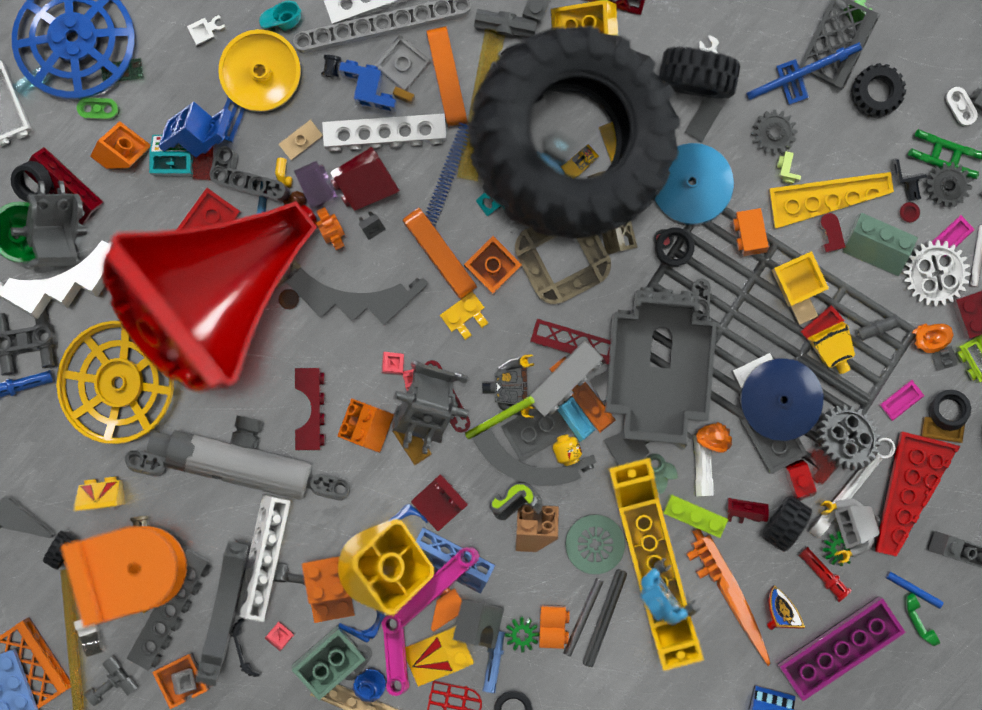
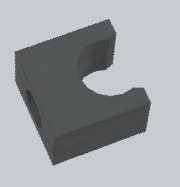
M462 599L453 640L495 649L504 608Z

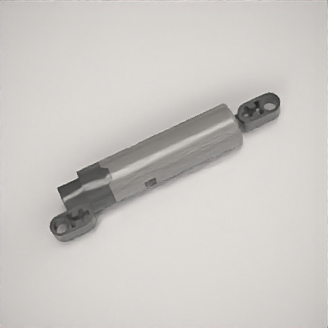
M174 430L172 436L152 431L146 452L131 450L125 455V463L131 471L149 476H160L166 467L298 500L304 498L307 488L311 489L315 495L334 500H344L349 494L348 483L343 479L323 474L311 477L312 465L309 462L235 444H228ZM134 456L140 458V462L137 465L129 463L130 459ZM157 462L159 467H155L154 470H152V467L148 465H154V463ZM319 481H323L324 486H321L320 489H317L316 484H318ZM329 483H332L330 487L331 492H328ZM342 485L346 490L343 494H336L334 488Z

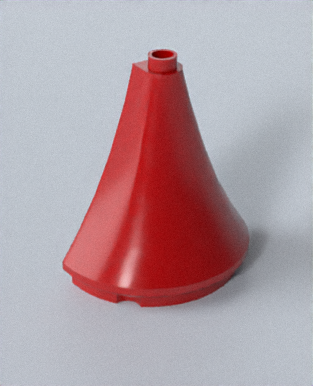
M297 201L267 212L220 224L182 230L117 233L112 237L109 251L104 253L102 259L101 274L103 285L108 289L111 295L110 304L129 337L144 356L172 381L176 379L181 381L187 389L203 392L209 389H225L237 381L257 322L275 287L292 260L311 234L318 228L316 226L317 219L309 207L305 205L300 206Z

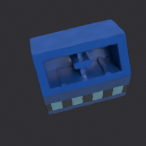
M755 685L749 710H794L796 696Z

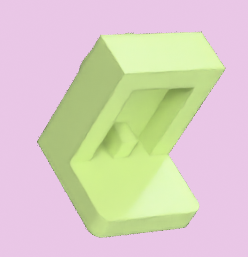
M785 151L783 156H779L777 167L780 168L778 177L783 178V182L794 184L795 181L798 182L801 175L789 173L794 153Z

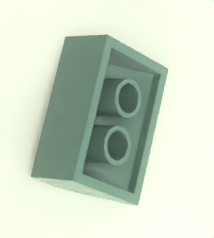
M860 213L847 239L846 248L842 252L899 276L913 251L918 237L864 213Z
M337 625L291 665V668L312 694L320 700L366 659L352 640Z

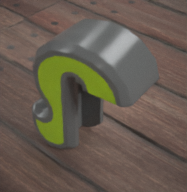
M517 482L506 490L504 498L496 495L490 501V509L497 519L506 520L526 502L539 514L543 503L531 485L525 482Z

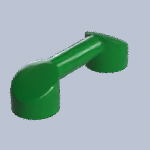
M914 593L907 595L906 611L918 634L930 645H939L940 641L934 630L926 631L915 611L921 607Z

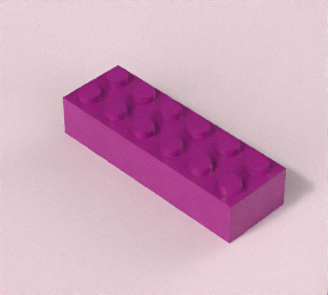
M878 597L777 664V666L799 699L804 701L906 632L882 597Z

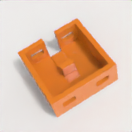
M192 653L152 672L170 709L186 702V697L189 695L194 698L209 690L207 684L195 682L197 689L180 695L175 694L171 674L190 668L193 671L194 679H196L198 666Z

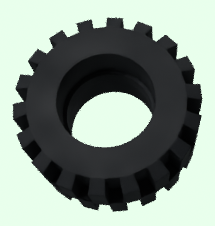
M877 63L874 66H868L856 77L852 86L854 87L852 96L855 98L853 101L854 104H858L860 111H865V115L871 114L872 117H884L895 111L903 102V97L906 94V89H904L906 82L902 81L903 75L901 73L898 74L895 67L892 69L888 64L881 65V63ZM879 79L888 85L890 96L886 101L879 102L871 98L868 93V84L872 80Z
M793 496L787 497L768 522L763 533V539L783 552L789 550L807 526L812 515V509Z

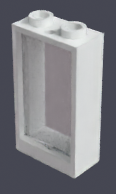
M0 60L1 147L7 145L10 139L15 137L17 139L28 136V132L32 131L8 69L2 60Z

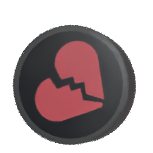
M660 229L654 234V245L658 239V236L666 229ZM673 235L665 239L663 250L672 246L674 241Z

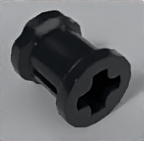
M324 55L325 64L321 76L338 79V67L342 58L335 55Z

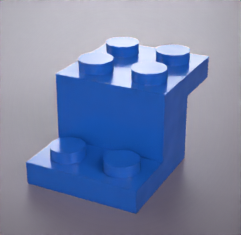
M346 60V63H340L339 71L341 76L358 79L354 94L356 104L396 112L397 102L393 95L381 93L379 96L383 76L377 66L367 64L366 67L358 65V62Z
M193 102L167 120L158 147L166 151L170 147L174 148L179 143L195 158L201 153L205 154L210 150L211 146L216 143L219 144L224 140L225 130L230 123L231 112L225 107L211 117L199 105Z

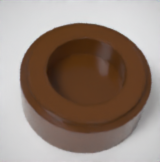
M292 289L283 290L279 295V303L284 309H294L299 304V295Z

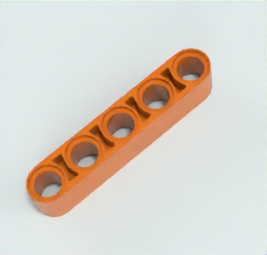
M447 27L426 30L447 126L460 125L459 123L466 124L468 122Z
M419 207L402 219L411 234L460 299L477 288L467 271Z

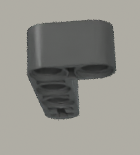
M221 146L217 149L210 170V179L217 185L278 202L285 201L290 195L287 185L280 181L235 170L238 155L233 149L227 146ZM226 152H230L229 160L223 161V155ZM224 171V172H225V177H224V179L221 180V181H218V179H217L218 174H219L220 172ZM243 176V177H244V182H243V184L240 185V186H237V184H236L237 179H238L239 177ZM262 181L263 188L260 191H256V184ZM271 188L277 189V190L282 189V192L276 194L275 192L271 191L270 189H271Z

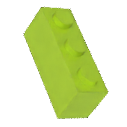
M671 494L663 509V514L718 538H721L728 522L727 518Z

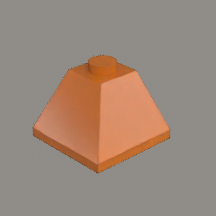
M119 121L97 141L90 157L106 169L130 168L150 149L151 144Z

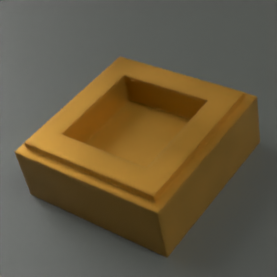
M395 86L393 96L412 104L415 98L414 94Z

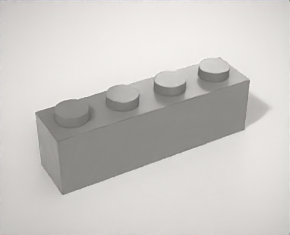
M585 339L529 395L535 401L532 405L544 417L547 414L552 415L559 408L557 404L562 399L566 401L574 393L572 389L577 384L581 386L588 379L586 375L591 370L595 372L603 364L601 362L603 356Z

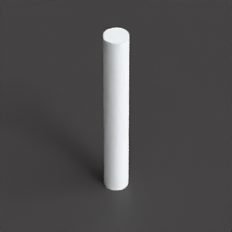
M979 225L969 285L978 287L982 263V225Z

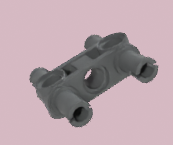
M46 308L38 319L35 318L36 325L12 331L7 329L6 314L0 313V343L4 340L8 341L7 346L0 349L2 376L14 374L12 356L15 354L38 350L40 351L42 368L55 366L52 353L55 336L52 332V326L47 320ZM48 333V338L45 341H40L41 334Z

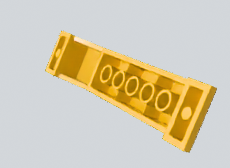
M650 458L610 468L609 471L617 508L640 593L642 592V578L654 568L656 562L665 558L666 560L663 562V565L665 567L671 565V568L661 573L660 577L681 607L684 608L687 605L660 505ZM643 601L663 671L704 660L691 616L672 625L664 620L658 621Z

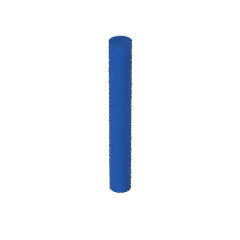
M891 571L886 577L888 580L914 593V595L939 609L944 603Z

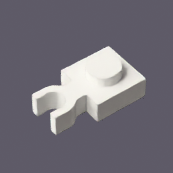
M220 15L214 17L209 23L203 18L186 27L195 46L214 38L212 31H220L225 28L224 24L221 26L215 25V21L221 18Z

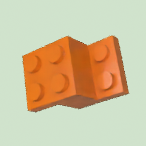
M340 556L301 563L314 623L355 616L352 598L344 590L339 579L338 562Z

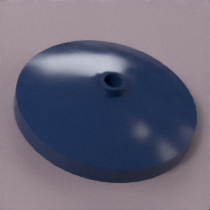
M778 358L763 362L750 372L743 384L740 402L743 415L753 430L772 440L787 441L803 436L814 427L821 415L824 397L821 384L811 369L798 361ZM782 396L787 397L785 404L780 402Z

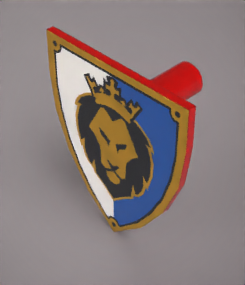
M774 585L769 595V609L773 620L767 623L770 630L776 627L804 629V623L794 604Z

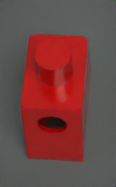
M803 459L784 467L794 498L801 501L816 495L817 490L809 466Z

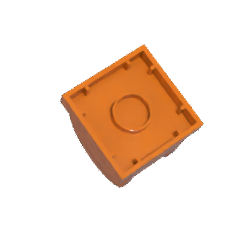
M127 527L61 546L83 627L106 623L168 603L181 590L187 574V561L182 546L170 533L157 527Z

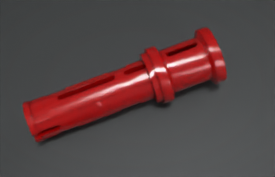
M806 547L798 555L825 583V588L829 589L837 597L838 602L842 601L852 591L851 588H847L839 580V575L832 574L809 547Z

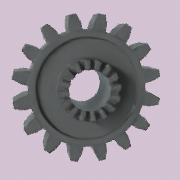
M774 109L772 115L766 111L764 113L765 118L759 116L758 120L760 123L755 122L753 125L757 128V130L752 131V134L757 137L754 139V143L759 142L758 149L765 148L766 154L769 151H773V155H776L778 150L784 153V147L790 149L792 147L790 142L796 141V138L792 136L798 133V130L792 128L796 125V122L790 123L789 120L792 116L784 117V111L777 114L776 109ZM770 128H777L780 132L779 137L771 136Z
M943 162V167L941 168L935 166L936 172H930L932 179H927V183L932 185L927 188L928 192H933L931 199L937 197V204L939 205L943 201L945 207L949 203L956 207V201L964 203L962 197H969L970 195L967 190H972V186L967 184L972 181L971 177H966L969 171H962V165L960 164L956 167L954 162L950 166ZM947 180H953L955 186L947 189L944 187V183Z

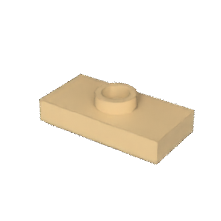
M310 119L279 143V146L292 161L321 139L323 135Z

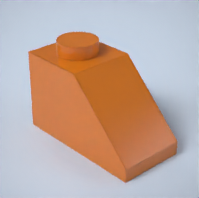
M448 587L437 599L431 626L433 632L458 616L462 598L455 588L450 590Z

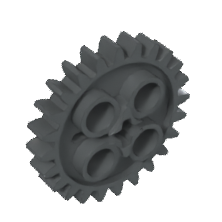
M843 405L841 408L836 406L833 410L830 409L821 417L822 421L817 424L820 428L816 431L817 434L821 435L816 441L822 442V445L818 448L825 449L823 457L829 455V463L834 460L836 461V468L842 464L843 470L850 468L851 471H854L856 468L860 470L864 466L866 467L876 459L875 455L879 453L877 447L881 445L880 442L876 441L881 436L874 432L878 427H872L871 425L874 420H867L868 413L861 415L862 409L855 412L854 406L847 408L846 405Z

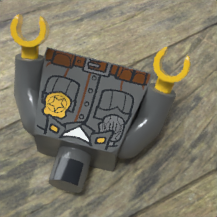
M523 355L499 366L497 372L494 373L495 381L482 382V393L495 394V402H498L499 408L503 410L528 397L527 367L534 366V363L529 364L527 359L533 355ZM528 406L514 415L534 418V416L529 415V410L535 409V407Z

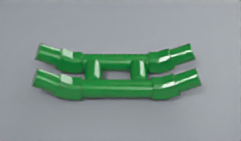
M920 129L915 132V137L935 144L931 156L913 148L908 152V155L916 160L939 166L940 168L943 167V162H946L947 166L954 162L955 166L958 167L961 155L982 160V151L939 138ZM943 147L954 151L951 162L939 159ZM962 167V171H969L966 177L978 179V171Z

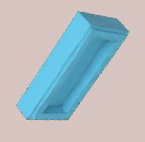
M573 397L567 399L557 409L580 442L596 430Z

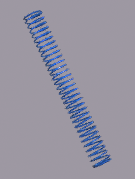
M459 123L461 126L465 127V128H463V129H467V130H468V128H467L468 125H465V124H463V123ZM461 129L462 131H459V132H458V133L463 132V133L469 134L467 131H465V130H463V129ZM454 138L456 141H458V142H455L454 144L459 143V144H462V145L467 146V144H465V143H463V142L457 140V139H459V138ZM448 152V154H450L451 156H447V158L461 160L460 158L452 155L454 153ZM451 171L446 172V173H449V174L456 175L455 173H453V172H451ZM438 178L440 181L444 182V183H442V184H445V185H448V186H452L451 184H449V183H447V182H445V181H449V182H453V181H451V180H449V179H447V178H445V179ZM434 189L436 192L440 193V194H437L436 196L441 195V196L447 197L445 194L439 192V191H441V190ZM428 204V205H430L431 207L435 208V209H433V210H436V211H440V212H441V210L438 209V208H436V207L443 208L442 206H440V205H438V204H436V205ZM426 215L427 218L431 219L429 221L437 223L436 220L430 218L432 216Z

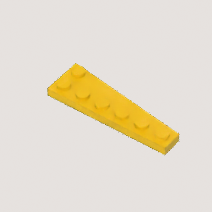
M891 172L770 188L769 194L774 229L894 192Z

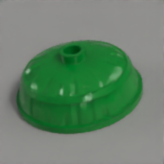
M11 202L0 208V255L18 263L35 259L32 247H29L26 237L18 236L15 239L11 236L12 227L23 228L26 226L29 203Z

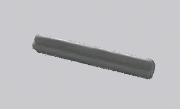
M801 354L797 359L798 362L811 369L815 375L860 404L865 405L869 400V395L807 355Z

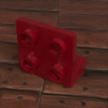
M441 474L411 501L437 531L441 530L468 505Z

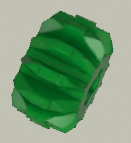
M840 531L836 532V539L834 535H828L831 542L823 541L824 544L829 545L828 548H822V552H829L824 558L826 560L832 558V565H835L837 560L839 562L844 558L842 554L835 556V553L838 552L835 549L836 545L840 546V543H842V548L845 551H849V548L846 549Z
M520 617V624L515 619L512 620L514 628L507 625L506 628L512 631V633H505V637H512V639L507 641V644L511 645L515 642L513 646L514 651L517 650L519 645L521 646V652H524L525 645H527L529 650L533 649L530 642L538 644V641L532 637H538L540 633L532 632L538 626L535 624L529 627L532 622L531 619H528L527 623L524 624V618ZM521 629L528 633V637L525 636V640H520V637L516 636L517 632L520 633L519 630Z

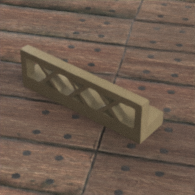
M601 171L587 177L590 178L599 176L601 174H604L606 171ZM631 221L617 229L602 234L605 250L608 255L638 248ZM624 235H626L629 240V245L625 246L623 238Z

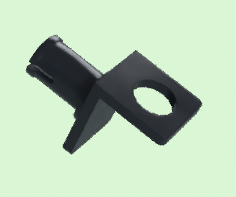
M892 159L896 182L906 183L908 201L921 199L918 181L919 179L926 178L927 175L920 173L902 177L899 159Z

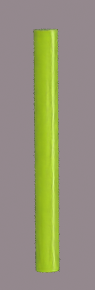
M527 397L465 432V436L467 439H471L534 404L533 397Z

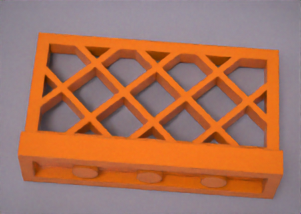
M29 617L0 635V643L6 644L5 652L9 651L10 645L20 647L18 655L20 661L31 664L29 675L25 674L30 688L32 679L42 681L40 692L31 690L32 694L39 695L38 709L73 687V684ZM16 630L22 636L21 644L11 641L12 633ZM24 648L32 651V661L22 659ZM35 665L43 668V678L33 676ZM46 683L53 684L57 692L53 695L44 693Z

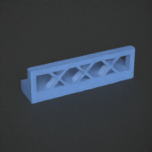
M422 528L416 539V542L436 571L454 557L459 550L463 549L425 528ZM425 536L431 539L433 544L428 545L422 542V537ZM440 547L448 548L451 553H443ZM466 551L464 557L470 562L472 555ZM479 557L478 562L456 581L481 594L495 565ZM476 566L488 569L487 574L485 575L478 571Z

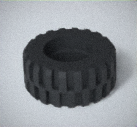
M670 47L663 53L659 77L670 84L672 90L711 98H730L736 93L741 66L737 59H733V57L726 56L725 54L690 47Z

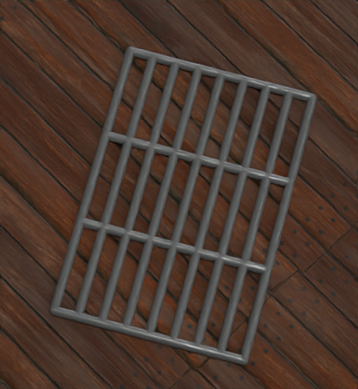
M728 207L722 212L723 215L731 220L736 219V212ZM712 221L701 224L737 247L736 239L738 238ZM686 225L684 230L692 236L695 245L748 278L741 289L693 257L686 262L737 295L730 306L710 293V303L726 312L720 323L717 322L714 353L737 368L746 365L716 345L723 334L759 358L768 354L727 328L734 317L795 356V361H797L801 354L807 355L812 347L807 339L799 350L738 311L745 300L805 338L801 333L804 328L749 294L756 283L786 302L781 290L760 277L766 266L770 269L780 266L771 260L777 249L792 259L802 255L766 232L767 241L770 246L767 253L750 255L759 261L754 271H751L691 233L695 225ZM679 236L666 256L674 259L675 256L678 258L684 256L685 252L680 249L685 240ZM661 263L647 287L653 288L652 292H661V289H666L658 284L664 274H667L690 290L693 281L668 265ZM819 266L824 279L839 288L833 298L823 292L814 295V297L827 304V308L832 305L836 311L861 327L872 324L840 304L845 293L885 318L895 315ZM698 285L695 288L699 290V296L702 297V292L705 289ZM634 307L632 308L630 315H633ZM899 316L901 328L908 332L902 342L886 332L882 336L876 335L897 349L891 360L851 335L853 346L886 366L879 377L853 359L847 360L851 369L875 383L870 393H866L870 397L865 405H861V415L867 413L916 334H912V331L917 328ZM655 330L652 338L667 348L672 349V340ZM651 352L650 361L661 368H670V363ZM713 367L714 378L741 394V388L736 381ZM822 389L824 400L835 407L839 406L841 408L843 405H846L847 408L851 407ZM711 390L712 401L737 417L745 418L742 409ZM822 412L819 417V421H822L821 417L825 415ZM810 430L804 434L814 442L822 445V442L816 441L820 437L816 432ZM809 452L802 457L826 473L831 470L836 462L833 460L829 463L830 456L826 462H823Z

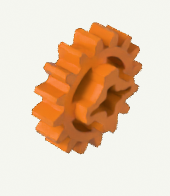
M325 207L317 210L320 221L316 222L326 244L332 242L335 250L344 247L341 236L345 234L335 214L329 215Z

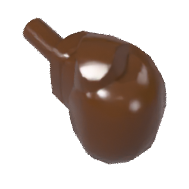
M294 191L283 203L287 205L297 201L302 206L307 203V197L302 192Z

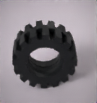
M61 530L45 553L43 562L58 570L63 562H65L61 546L75 542L76 538Z

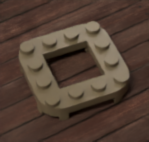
M532 227L520 233L515 243V253L540 300L551 305L561 304L602 283L607 278L611 270V259L598 235L576 238L590 266L554 283L536 248L558 236L537 233L533 231Z

